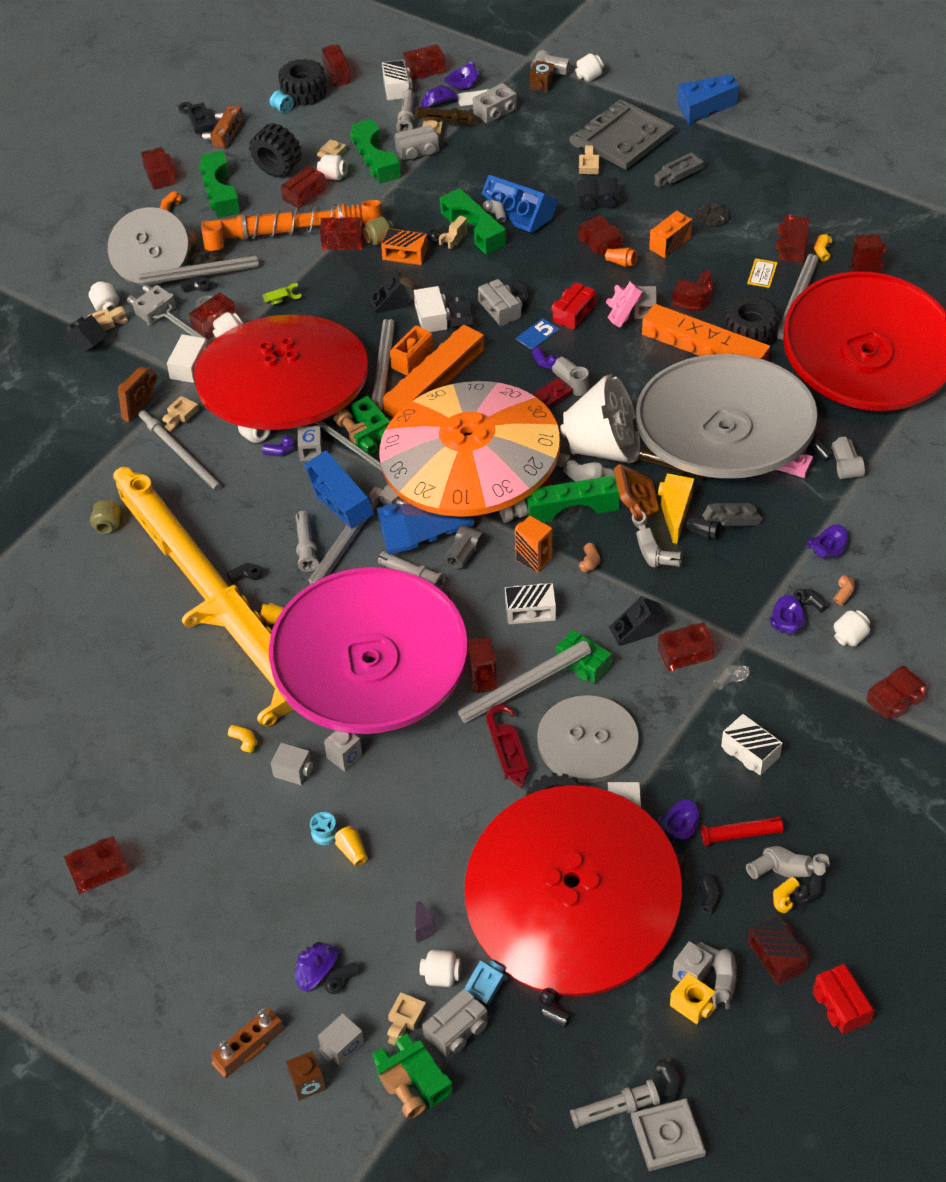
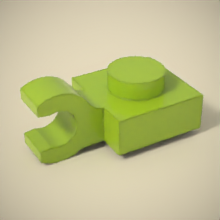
M298 283L263 294L264 302L271 301V305L283 302L282 297L285 296L293 300L300 298L301 294L294 295L292 293V288L297 287Z

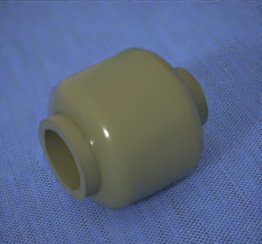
M379 216L366 222L365 228H363V235L368 243L378 246L382 243L387 229H394V226L390 220L387 221L386 218Z
M111 500L96 502L91 511V526L101 534H109L118 529L121 519L120 506Z

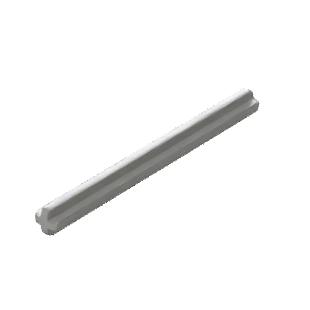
M809 254L778 327L777 339L783 340L784 323L788 310L796 297L809 286L818 264V255Z
M256 256L141 273L138 274V282L140 285L255 268L259 266V261Z
M385 319L383 321L372 401L381 412H383L384 406L383 397L386 391L390 350L392 348L395 326L392 319Z
M376 486L368 494L373 502L371 505L372 510L380 502L379 493L383 490ZM366 520L352 529L346 525L309 578L310 585L329 576Z
M583 640L459 709L458 714L461 720L466 723L488 711L492 706L499 705L590 654L591 648L589 644Z

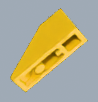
M667 473L665 482H660L658 495L662 496L661 507L672 542L678 544L693 495L694 479Z

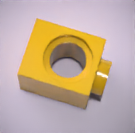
M687 973L671 992L670 1006L698 1025L703 1017L707 1019L713 1013L715 1008L712 995L715 991ZM697 998L700 1000V1002L694 1003L691 1002L689 999Z

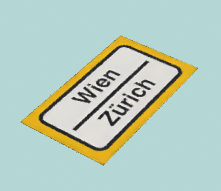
M755 259L747 284L770 288L777 262Z

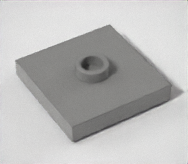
M687 1098L631 1113V1119L649 1171L705 1156L706 1151Z

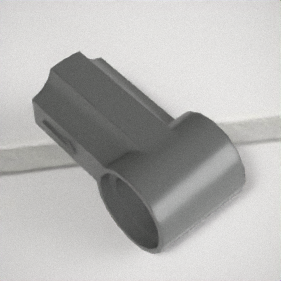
M461 525L456 533L455 542L444 556L445 562L453 569L463 568L474 551L478 552L481 549L485 540V533Z

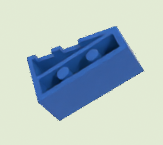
M733 74L682 83L678 85L677 103L688 124L691 125L695 119L700 117L705 119L711 112H721L737 105L739 85Z
M327 450L304 464L316 497L351 529L374 515L371 508L373 502L370 496L362 492Z

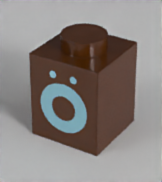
M536 61L530 72V89L548 92L554 81L555 64Z
M313 1051L286 1061L289 1077L298 1100L326 1090L323 1075Z

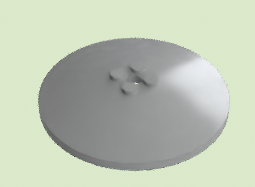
M735 354L698 356L665 368L645 385L636 406V423L639 434L647 447L655 455L668 464L686 472L714 478L757 476L779 469L790 463L810 444L815 433L817 408L814 398L800 379L774 363L755 357Z

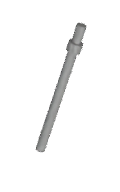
M145 410L139 413V417L147 424V428L152 433L157 434L214 491L221 489V484L163 428L162 423L157 418H152Z

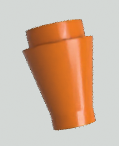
M632 248L607 249L605 259L626 268L634 267L637 262V251Z

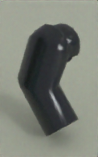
M797 589L793 593V596L801 605H813L820 613L825 612L829 607V604L813 589Z
M353 962L333 968L325 981L326 991L332 995L337 994L342 990L346 979L358 976L357 963Z

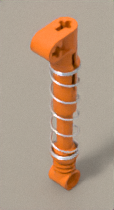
M367 200L362 202L361 206L356 204V207L351 205L350 208L349 205L344 203L333 204L332 209L328 211H320L315 206L313 212L301 213L296 208L294 214H292V211L281 213L277 210L273 214L262 215L259 212L255 216L242 214L238 215L237 218L202 221L201 230L204 248L208 251L220 250L224 248V239L240 238L241 240H248L249 237L252 239L260 235H270L273 237L274 234L287 232L291 235L295 228L305 227L307 232L310 233L313 226L324 225L325 229L329 231L331 224H337L340 226V229L347 228L351 223L356 225V222L358 224L363 222L365 225L369 220L379 216L383 217L382 205L379 200Z

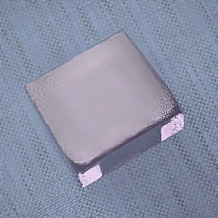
M420 901L416 902L415 936L416 942L419 943L435 933L433 919Z

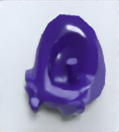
M471 60L469 64L450 73L444 78V81L457 89H466L476 83L481 72H476L475 65Z
M440 85L437 88H432L425 94L421 107L427 108L445 101H458V97L451 88Z
M839 524L831 525L819 536L811 537L808 540L807 549H813L817 557L824 560L828 556H840L848 542L846 529Z
M784 595L779 598L773 609L772 617L769 618L771 627L775 631L779 629L780 632L784 631L786 634H795L798 629L806 625V617L802 605L792 595Z
M689 799L680 800L664 816H658L656 822L664 831L669 841L675 843L677 840H686L695 833L699 823V811L696 804Z
M316 942L311 948L307 946L306 951H302L298 955L295 967V980L300 990L308 992L324 979L335 964L338 955L342 954L338 948L331 944Z

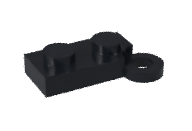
M190 102L179 104V112L188 114L195 134L214 130L204 102L194 105Z

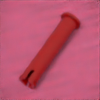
M780 816L708 828L705 825L701 827L702 840L705 847L709 846V843L783 833V824Z

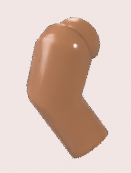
M588 543L583 547L586 557L579 563V567L584 573L594 570L601 561L593 543Z
M843 575L839 579L838 583L842 588L833 598L840 606H843L852 595L856 584L853 577L849 578L847 575Z

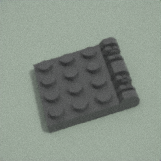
M620 99L610 106L609 112H602V114L585 125V130H578V132L570 136L569 140L577 148L593 145L594 154L627 170L673 134L675 126Z

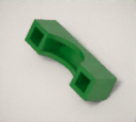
M373 118L351 124L350 140L352 144L356 145L358 154L363 156L365 166H369L371 176L375 177L379 184L401 178L400 162L394 152L376 149L381 145L380 132Z
M218 151L200 155L202 163H198L211 211L215 210L217 218L240 214L234 186L221 184L222 181L229 178L224 152Z
M460 188L440 197L441 214L451 223L455 222L459 216L466 217L467 223L475 226V245L486 255L506 245L507 232L505 227L494 220L492 215L484 211L479 204L474 202Z
M615 476L539 487L530 496L525 498L528 510L527 517L530 515L542 523L551 522L561 510L574 505L589 506L596 514L619 510V492Z

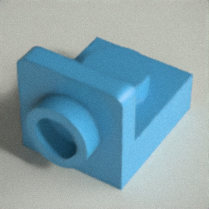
M480 960L464 989L482 1002L490 1005L503 980L507 982L509 976L503 973L505 968L495 963V961L490 960L488 964Z

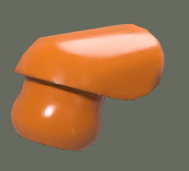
M172 191L162 200L160 209L169 212L173 202L180 204L183 198L182 195L178 194V191Z

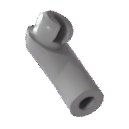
M495 200L484 202L483 209L495 214L498 223L506 221L504 205L501 202Z

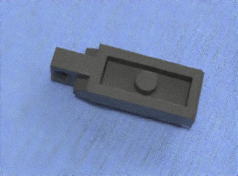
M691 152L662 166V170L655 174L654 184L661 188L668 183L676 182L703 169L705 162Z
M752 503L709 504L702 514L706 521H720L723 526H758L763 519Z

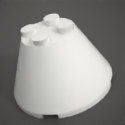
M612 374L604 376L563 413L564 424L560 426L561 434L564 438L567 437L570 451L573 455L581 454L625 463L635 462L640 454V434L634 428L633 419H636L633 404L624 385L617 377L612 378Z

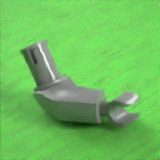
M559 453L556 465L564 467L563 472L574 481L615 476L614 469L604 468L600 463L592 462L581 465L574 460L569 461V454Z
M642 512L643 519L639 522L636 521L633 514V523L640 530L636 532L639 547L648 565L654 568L660 565L681 567L682 560H673L672 558H682V552L661 551V548L656 544L651 528H646L647 518L645 513Z
M772 846L764 849L763 856L748 863L746 870L753 879L759 878V876L771 869L788 878L808 877L813 872L816 875H823L826 872V868L829 867V858L825 854H817L812 859L810 856L794 854L780 846Z
M700 942L697 946L713 955L712 966H714L716 972L715 992L712 995L714 1008L717 1009L718 1003L725 1002L726 1009H730V1000L733 997L737 982L735 956L727 948L717 950Z

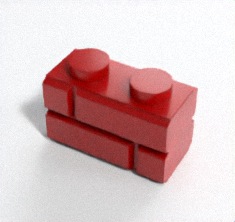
M577 282L570 289L566 288L562 298L559 301L556 300L552 305L553 321L560 325L564 324L565 327L574 330L595 306V289L587 286L584 287V285Z
M846 964L837 966L831 971L828 970L818 974L815 979L813 994L818 1003H824L828 1010V1019L833 1027L838 1026L841 1033L846 1034L872 1021L875 1010Z

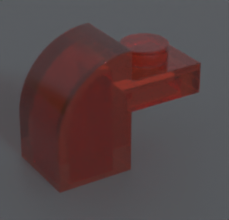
M704 270L697 282L680 278L672 293V307L685 311H699L706 308L711 303V291L713 288V281H711L712 272Z

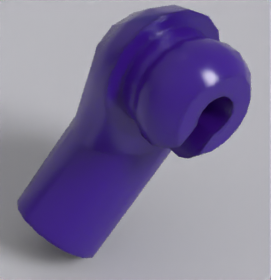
M540 347L534 348L532 351L537 365L552 370L556 359L559 358L553 354L549 358L545 357Z
M284 436L282 443L279 445L264 443L262 453L265 455L282 456L294 449V438L292 436Z

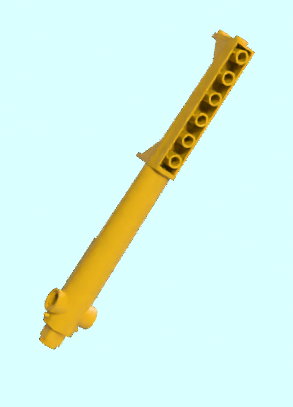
M126 466L118 468L113 478L116 481L121 500L164 555H169L205 599L204 602L183 616L182 623L188 628L199 623L224 626L275 688L271 705L261 711L257 717L261 725L265 727L272 726L278 718L294 710L280 694L272 676L269 662V642L272 630L268 626H263L262 619L257 611H251L245 596H240L238 587L236 585L228 586L162 498L153 489L150 478L141 473L133 472L131 468Z

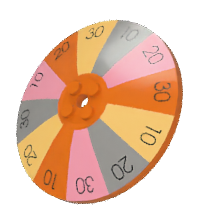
M462 382L427 392L403 407L390 421L382 436L379 453L384 477L391 489L401 499L416 508L446 516H476L510 507L535 492L548 479L556 466L560 452V436L553 414L543 402L532 394L520 388L497 382ZM468 432H469V433H472L471 435H468V436L463 435V434L468 433Z

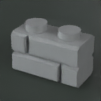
M432 125L394 134L395 147L402 161L439 152L438 136Z
M499 279L490 282V284L487 283L479 286L478 301L500 326L521 317L522 302L519 297L513 296L508 285H504Z
M463 989L423 1024V1034L444 1057L449 1056L452 1052L456 1054L464 1048L466 1040L472 1034L478 1035L485 1029L487 1025V1010L466 989Z

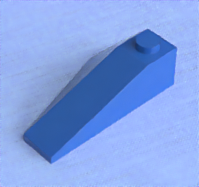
M488 175L482 194L489 201H499L504 205L506 217L512 221L515 227L531 233L552 219L559 201L547 194Z
M387 504L377 508L380 532L388 554L412 550L418 547L419 542L426 539L430 542L437 540V535L455 533L461 525L468 527L474 525L472 516L439 515L408 504Z

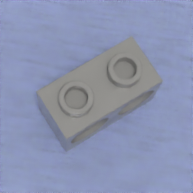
M503 83L473 97L474 114L486 124L517 109L516 93Z

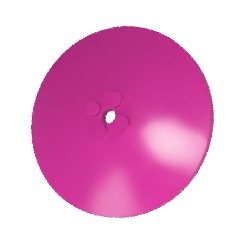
M381 567L355 568L331 574L312 583L300 591L285 606L272 629L269 642V662L274 682L280 694L296 712L320 726L340 732L353 734L382 733L406 727L423 719L449 698L461 680L465 669L468 648L467 635L462 617L453 602L439 588L427 580L396 569ZM366 657H374L376 659L371 663L363 661Z

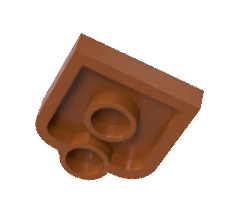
M141 366L125 382L120 384L118 393L123 420L130 422L152 398L154 386L158 379V374L154 369Z
M622 464L616 466L614 473L622 502L630 508L631 513L639 521L643 519L642 512L645 513L648 519L659 509L653 480Z

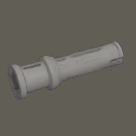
M406 90L403 93L402 108L398 113V122L396 124L398 132L413 129L414 114L412 111L415 93H412V90Z
M299 511L295 515L299 544L296 547V552L299 556L298 568L303 572H312L319 566V561L315 555L317 553V546L312 540L310 514L307 511Z
M383 551L380 556L387 558V561L378 558L379 565L416 575L427 580L440 590H442L446 582V575L444 573H435L429 570V567L426 565L417 566L395 555L388 554L387 551Z
M652 1079L646 1081L645 1085L633 1089L629 1087L623 1088L619 1095L574 1110L572 1109L570 1113L575 1128H579L580 1126L624 1111L633 1113L637 1112L638 1108L650 1104L656 1106L660 1104L656 1087Z

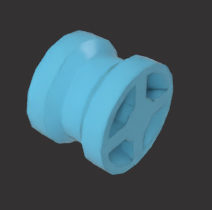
M281 90L275 91L270 98V105L283 114L288 113L294 104L293 98Z
M319 812L310 820L311 835L317 844L328 845L335 840L334 836L337 833L336 820L328 812Z

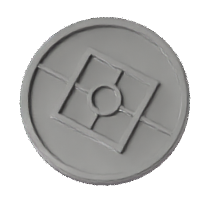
M140 208L126 214L114 226L108 240V256L115 271L126 281L139 286L145 285L139 284L138 274L183 267L189 254V238L183 224L175 215L160 208ZM165 282L154 283V284H147V285H149V286H155V285H159V284H162V283H165Z
M575 696L557 703L546 712L538 727L537 745L542 760L557 775L568 774L570 779L574 776L578 779V783H598L618 776L630 766L638 749V730L632 716L614 701L599 696Z

